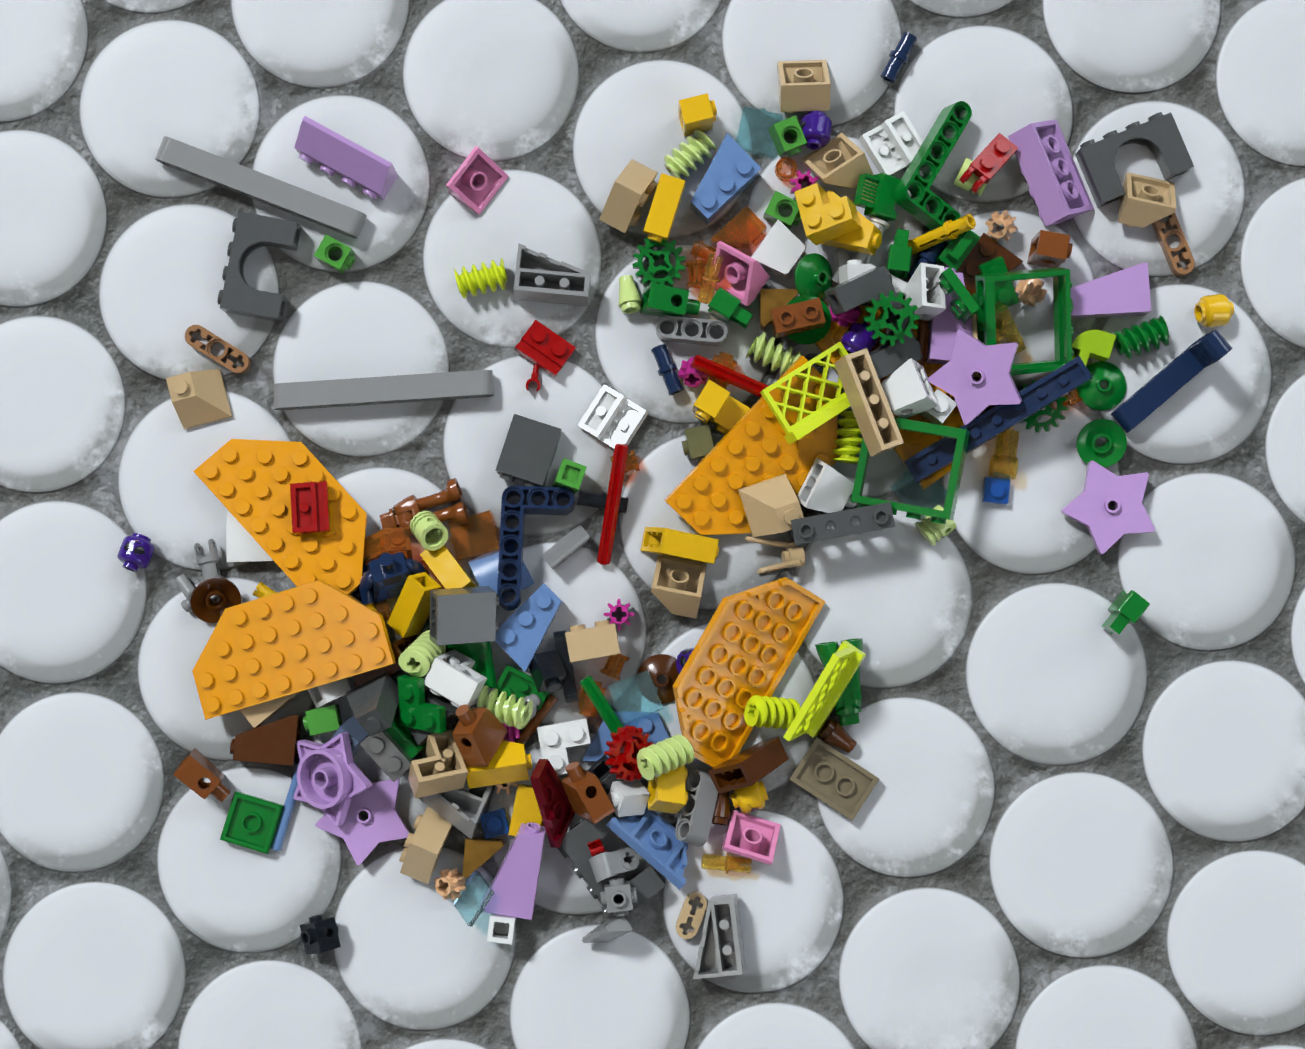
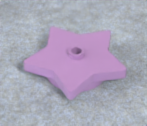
M963 329L957 330L951 360L931 375L928 381L954 396L964 425L973 421L989 405H1012L1022 402L1010 374L1018 343L985 345ZM974 372H979L982 377L980 381H976L974 379Z
M1090 461L1087 466L1083 492L1061 510V513L1088 528L1096 550L1100 555L1104 554L1124 534L1154 532L1155 528L1142 504L1149 474L1145 472L1117 476L1095 461ZM1110 501L1114 503V510H1110L1108 508V503Z
M340 733L326 744L306 739L297 741L296 745L300 762L297 769L298 785L293 798L308 802L313 807L321 809L335 827L343 825L351 799L373 786L371 781L353 762L349 733Z
M400 778L395 782L388 779L372 783L373 786L353 797L343 825L335 827L324 814L315 826L343 838L355 863L360 865L380 842L407 838L410 833L396 810ZM361 811H366L368 813L367 820H362L360 818Z

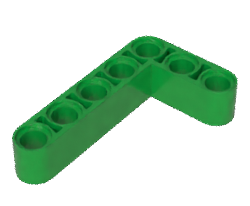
M964 101L949 105L941 111L894 191L895 202L930 230L943 226L945 219L947 221H954L961 218V215L954 208L929 190L971 118L972 110L968 103ZM919 170H921L923 178L920 176ZM926 204L929 206L930 212L927 211Z

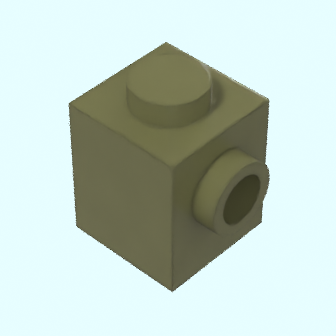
M709 424L684 430L686 441H682L684 455H689L690 461L696 460L697 464L714 448Z

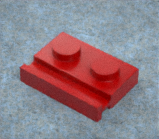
M537 320L533 322L520 342L515 346V351L554 378L576 349L575 346Z
M328 482L290 484L292 533L297 535L324 531L331 532Z

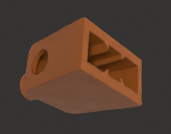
M466 704L462 705L455 712L459 722L452 734L454 741L467 767H488L508 730L489 709L485 707L470 708Z
M196 748L180 763L173 774L203 799H206L211 794L219 802H223L231 792L221 783L224 774ZM203 777H206V778H208L211 782H210V783H206V782H204V781L202 780V778H203Z
M578 761L566 766L565 769L569 776L564 778L561 783L574 813L596 824L615 811L596 775L583 769Z

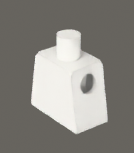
M777 220L751 258L757 260L764 270L786 279L792 270L795 272L807 247L781 221Z
M921 262L906 285V297L912 298L909 305H917L918 308L913 311V314L919 315L920 320H932L946 309L945 293L939 285V276L944 271V266Z
M912 358L907 360L881 383L892 413L899 418L907 419L939 405L924 367Z
M816 458L797 495L799 503L808 509L826 513L842 511L844 506L854 508L857 503L851 502L854 483L822 460Z

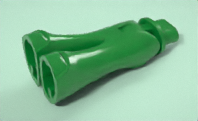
M863 638L846 640L862 651ZM837 641L815 644L817 654L824 668L833 653H836L839 648ZM860 665L834 707L835 714L839 715L841 726L860 723L859 712H862Z

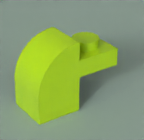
M1088 330L1081 333L1072 340V349L1075 353L1072 356V360L1080 356L1085 366L1087 365L1088 358L1105 362L1110 358L1116 335L1101 330Z

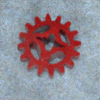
M635 726L617 728L618 733L610 734L613 740L606 741L609 750L605 751L604 754L608 755L609 759L605 764L612 766L609 772L616 774L617 779H623L624 781L640 780L641 773L637 766V754L639 750L647 748L653 742H647L649 734L643 733L642 728H635Z

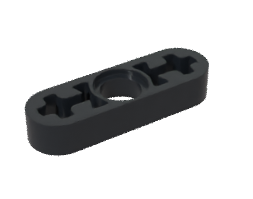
M566 630L553 633L556 650H558L567 673L563 684L565 702L571 703L578 701V694L572 662L569 659L565 636Z

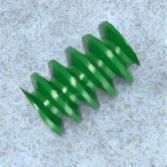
M1159 316L1158 319H1150L1149 323L1143 321L1140 323V326L1135 324L1130 329L1124 328L1121 333L1118 331L1113 332L1116 335L1114 346L1119 355L1124 354L1128 360L1132 358L1131 351L1140 356L1142 347L1146 353H1149L1151 344L1156 350L1160 348L1159 341H1162L1165 347L1169 345V331L1162 316Z

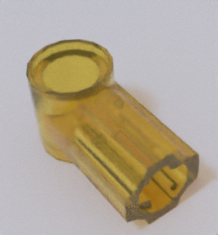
M1008 429L996 436L994 455L991 457L989 466L990 477L1015 480L1018 471V458H1016L1019 431Z

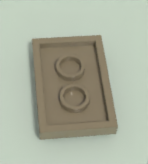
M815 737L789 778L852 821L879 781L878 777L817 737Z

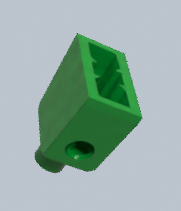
M651 282L643 290V303L641 304L640 313L660 317H683L685 313L698 315L700 301L689 299L688 290ZM671 300L676 303V307L671 303Z

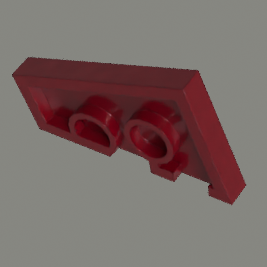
M539 759L530 780L550 846L552 848H560L575 813L561 780L548 759Z

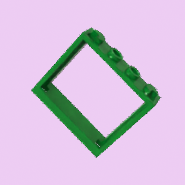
M1057 267L975 275L976 303L980 307L976 313L978 340L985 345L996 344L994 283L1053 277L1055 359L1015 363L1012 365L1011 376L1054 371L1072 360V356H1074V350L1072 349L1074 327L1071 323L1073 301L1070 288L1073 285V281H1070V269Z
M894 417L899 430L957 439L943 511L862 496L870 456L865 441L862 439L851 502L858 503L857 508L891 502L893 515H896L897 511L907 512L906 517L921 520V516L925 515L930 516L931 522L946 524V520L953 521L970 431Z

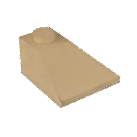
M843 133L832 138L826 146L814 150L801 158L802 162L826 184L854 188L858 185L859 175L867 173L873 176L865 153Z
M1126 172L1123 184L1126 194L1119 202L1118 223H1123L1128 227L1136 226L1143 228L1175 213L1176 196L1174 182Z
M221 369L192 371L166 378L172 404L184 429L233 417Z
M786 474L738 489L752 537L789 531L792 529L790 520L804 518L799 500Z
M658 555L651 592L672 614L697 619L707 564Z

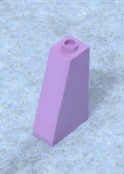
M1148 262L1140 263L1070 288L1073 301L1071 319L1145 316L1151 312Z
M952 268L954 273L965 286L963 273L956 272V269ZM950 293L948 295L945 294L946 309L930 320L926 363L945 365L951 360L957 330L963 329L973 336L972 318L963 323L961 319L957 320L952 314L950 302L953 297Z
M534 822L521 823L485 896L482 912L532 920L546 834L545 827Z

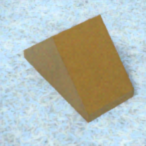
M796 289L760 290L759 328L762 331L771 323L770 310L786 306L788 302L798 296V291Z
M467 837L465 839L462 873L465 879L506 844L503 839L472 837V839Z

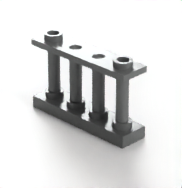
M891 502L790 520L792 529L788 531L790 542L799 545L895 527Z

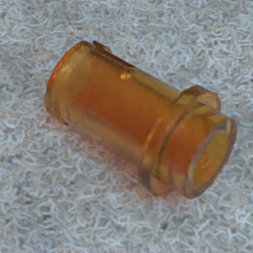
M695 240L690 254L694 255L695 259L699 257L712 263L715 261V257L711 256V253L716 255V248L704 244L703 240H700V242Z

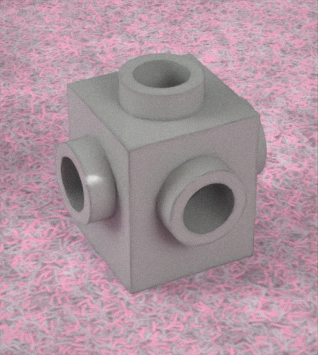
M624 878L609 880V883L605 884V891L600 892L602 907H607V913H613V916L628 915V910H633V903H638L636 887L631 888L630 881H624ZM621 894L624 898L623 902L616 903L614 896Z

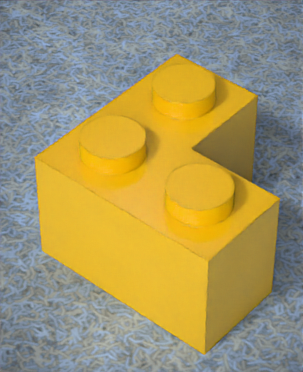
M818 183L794 192L805 235L815 245L862 228L856 205L847 196L829 202L827 192Z
M708 380L694 403L692 411L695 412V418L705 424L710 421L717 426L716 430L719 433L726 435L751 408L731 397V392Z

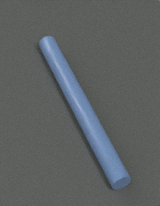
M299 758L272 842L271 849L281 851L296 802L293 796L298 785L297 769L300 762Z

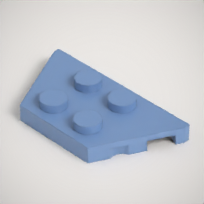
M614 711L624 727L635 726V728H642L643 733H648L647 742L656 744L669 738L658 712ZM604 720L585 753L583 761H598L605 755L604 752L609 750L606 741H612L613 739L610 735L611 731Z
M646 808L644 815L624 816L618 819L614 817L606 824L608 828L679 890L686 884V878H683L684 868L687 866L688 857L686 851L688 850V843L677 840L675 835L676 828L667 820L659 816L655 811Z

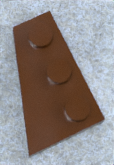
M983 233L956 272L963 273L965 288L971 295L976 293L975 275H981L978 265L1002 256L1007 270L1010 272L1024 261Z

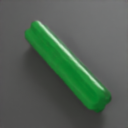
M592 676L583 678L580 684L611 733H618L617 728L624 727Z

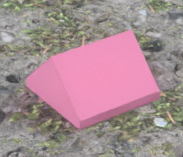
M475 146L446 184V187L451 195L480 215L509 176L479 147Z
M722 241L717 242L711 286L717 290L721 287L741 300V303L745 306L750 305L769 279V274L757 260Z
M733 810L722 843V849L772 865L781 824Z

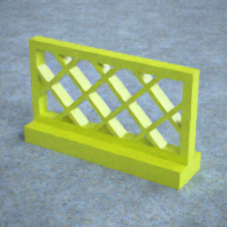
M841 341L760 391L785 431L786 435L784 438L789 445L850 407L846 393L843 392L841 394V390H844L840 377L838 383L826 380L828 368L836 370L835 365L829 363L831 353L837 350L841 357L848 355ZM813 364L823 366L822 378L810 375ZM796 376L804 379L802 391L790 388L792 377ZM809 380L821 383L819 395L807 392ZM825 385L837 388L834 399L823 397ZM773 389L785 391L783 403L774 401L769 392ZM789 392L801 395L799 408L787 405ZM806 397L818 400L814 412L804 409ZM786 409L798 412L797 421L792 426L785 419Z
M846 640L841 643L822 671L783 738L791 741L805 733L813 738L818 735L866 656L865 653Z

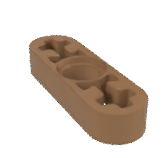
M1173 213L1168 216L1169 220L1166 222L1168 229L1173 226V230L1163 234L1162 231L1167 228L1164 222L1159 221L1152 223V226L1171 272L1176 276H1185L1193 270L1195 261L1176 214ZM1169 235H1174L1179 239V246L1177 248H1171L1167 245L1166 239ZM1179 250H1183V252L1179 254V257L1178 254L1174 257L1172 256V254L1178 252ZM1180 259L1181 261H1186L1188 264L1184 267L1185 270L1182 267H1177V263L1180 262Z
M192 325L186 330L185 340L190 346L235 374H244L250 369L251 360L248 355L204 327ZM201 331L200 335L208 340V343L205 345L199 340L193 343L194 338L192 334ZM216 343L224 345L225 350L221 356H214L211 352L212 346ZM229 354L237 359H240L242 356V362L245 363L244 366H238L235 369L236 364L228 359Z

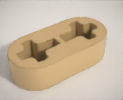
M694 891L686 896L678 916L676 931L683 939H691L697 934L706 911V897L700 892ZM699 897L700 903L703 904L702 907H697L694 914L690 913L692 904L689 903V900ZM688 917H692L691 926L694 928L693 931L688 930L687 934L683 933V928L680 924H685Z

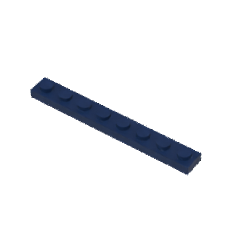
M1080 356L1019 392L1022 399L1020 404L996 405L969 424L960 427L970 431L966 454L1093 379ZM943 437L904 461L917 484L953 462L957 439Z

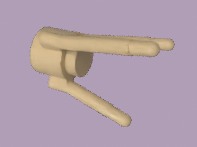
M749 536L745 538L749 542L786 548V551H782L781 554L782 563L760 568L757 571L758 574L805 565L804 549L802 546L796 547L794 542H781Z

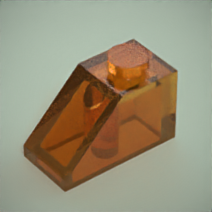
M746 206L711 238L710 244L712 247H717V242L722 241L733 248H749L752 244L757 246L766 237L764 233L767 226Z
M409 526L384 528L365 538V559L363 565L368 564L372 560L379 559L384 553L392 555L403 552L407 559H413Z

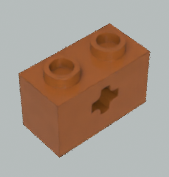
M1040 230L1031 240L1027 264L1048 268L1059 267L1065 262L1066 258H1070L1073 246L1072 243H1069L1070 235Z
M820 298L770 310L775 338L822 328L826 323Z

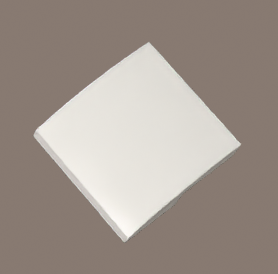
M904 111L885 120L880 126L866 132L859 138L878 171L890 176L908 167L923 143Z
M604 384L579 422L578 427L614 449L615 445L619 443L629 445L647 417L648 412Z
M227 511V562L273 561L236 518Z

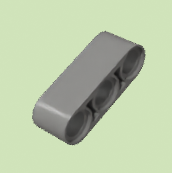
M663 316L656 324L658 338L666 342L719 346L724 343L728 333L726 325L719 320ZM670 323L673 325L674 331L671 334H663L660 330L661 325ZM693 325L697 327L699 332L696 336L690 337L685 333V328ZM712 328H720L723 336L719 339L712 338L709 334Z
M695 769L689 773L686 780L685 791L688 792V801L679 811L675 835L677 840L701 847L707 842L718 791L710 774Z

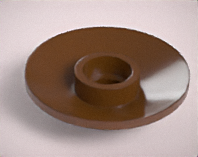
M211 578L201 582L193 590L190 598L193 613L200 620L208 623H218L221 611L241 604V595L237 586L223 578ZM213 595H219L215 599L211 598Z
M657 654L647 658L641 664L637 673V685L641 694L646 699L657 704H666L675 700L672 686L679 675L676 669V658L666 654ZM663 674L666 676L667 680L664 684L657 682L658 675Z

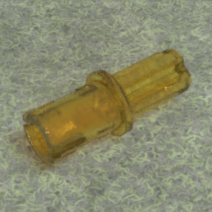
M708 253L704 274L700 276L702 282L697 299L704 304H709L713 298L716 284L720 282L718 276L722 261L724 260L723 256L718 255L714 265L716 254Z
M726 853V856L703 854L701 858V868L720 870L724 871L725 874H728V871L747 874L751 872V866L741 865L752 864V859L733 857Z

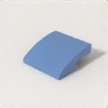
M513 543L505 547V551L508 553H514L517 550L516 545ZM499 546L468 562L479 585L489 586L496 593ZM524 561L522 568V590L535 583ZM508 568L504 571V576L513 577L516 575L517 570L515 568ZM507 592L503 595L502 599L504 600L512 596L514 593Z

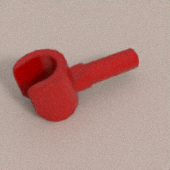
M535 364L533 365L531 379L526 382L527 391H529V383L531 381L537 382V392L541 389V382L538 380L539 367Z
M601 839L587 843L592 857L600 853L610 852L603 847Z

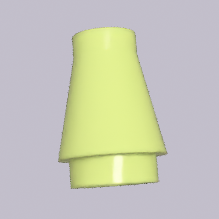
M625 275L620 277L618 307L621 308L624 314L640 311L643 302L633 276Z

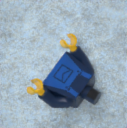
M403 552L392 555L384 553L379 559L370 561L368 563V571L364 573L359 584L362 603L368 608L377 611L372 602L378 603L398 597L408 576L426 572L423 564L411 558L407 559Z

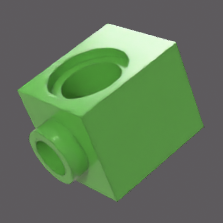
M796 115L777 122L768 129L779 156L787 154L788 157L794 156L802 152L801 148L807 143ZM784 133H788L793 137L792 144L784 140Z
M775 191L764 212L763 218L773 223L779 220L790 230L792 225H798L801 216L797 201ZM787 207L790 209L791 215L789 217H782L778 213V209Z
M325 234L314 254L318 261L344 274L346 269L350 270L355 262V252L353 249ZM336 250H341L343 252L341 259L337 261L331 260V254Z
M563 458L552 486L568 488L573 494H576L580 488L587 466Z
M339 704L305 711L306 716L303 717L304 728L310 732V736L338 730L343 724Z

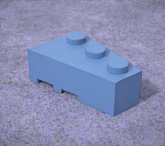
M728 133L690 203V208L706 225L743 192L761 172V167Z
M545 583L499 627L498 633H496L495 642L525 672L528 671L534 654L537 653L563 602Z

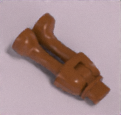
M453 478L447 481L446 489L439 493L418 499L416 496L411 495L394 505L393 508L389 509L388 513L379 515L384 533L387 534L395 531L396 534H412L410 522L417 513L434 506L463 500V494L457 479ZM459 502L448 508L433 512L441 522L456 520L459 524L469 523L468 511L464 502Z

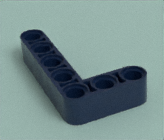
M1217 329L1207 333L1190 345L1110 415L1126 433L1130 432L1200 371L1224 357L1232 350V346Z
M510 486L503 491L497 583L499 604L503 609L508 611L515 610L521 603L525 514H570L574 510L575 501L574 494L568 488ZM511 496L520 497V501L517 504L512 505L507 502ZM537 496L545 498V502L541 505L533 504L532 500ZM561 497H567L570 500L566 506H560L557 504V501ZM510 520L519 521V525L514 529L506 527L507 522ZM513 543L518 546L514 553L505 551V547L508 544ZM508 568H515L517 573L509 578L504 576V571ZM507 592H513L516 597L512 602H505L502 599L503 595Z

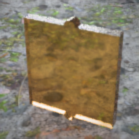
M490 510L468 516L469 523L459 524L456 520L448 521L452 536L450 542L454 544L458 561L499 550L496 536L498 530L494 527Z

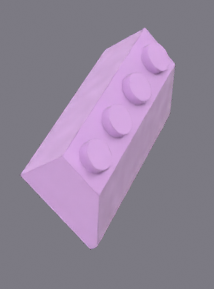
M304 116L294 147L300 154L298 157L310 165L312 162L321 166L320 170L330 176H333L334 173L341 176V181L352 188L356 185L363 188V193L374 200L377 197L385 199L398 176L391 162L307 116Z
M1057 119L1031 123L1008 136L1009 140L1018 147L1015 155L1020 164V171L1026 178L1030 195L1036 202L1039 217L1045 226L1062 223L1094 209Z

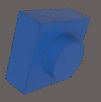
M984 477L982 502L1008 504L1010 479Z
M505 808L482 814L481 823L485 839L509 833Z

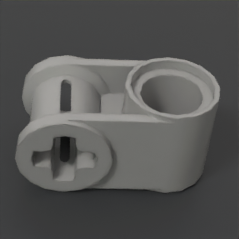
M625 848L595 855L589 859V863L597 884H602L611 879L622 878L627 872L636 869L639 865V857L634 850Z

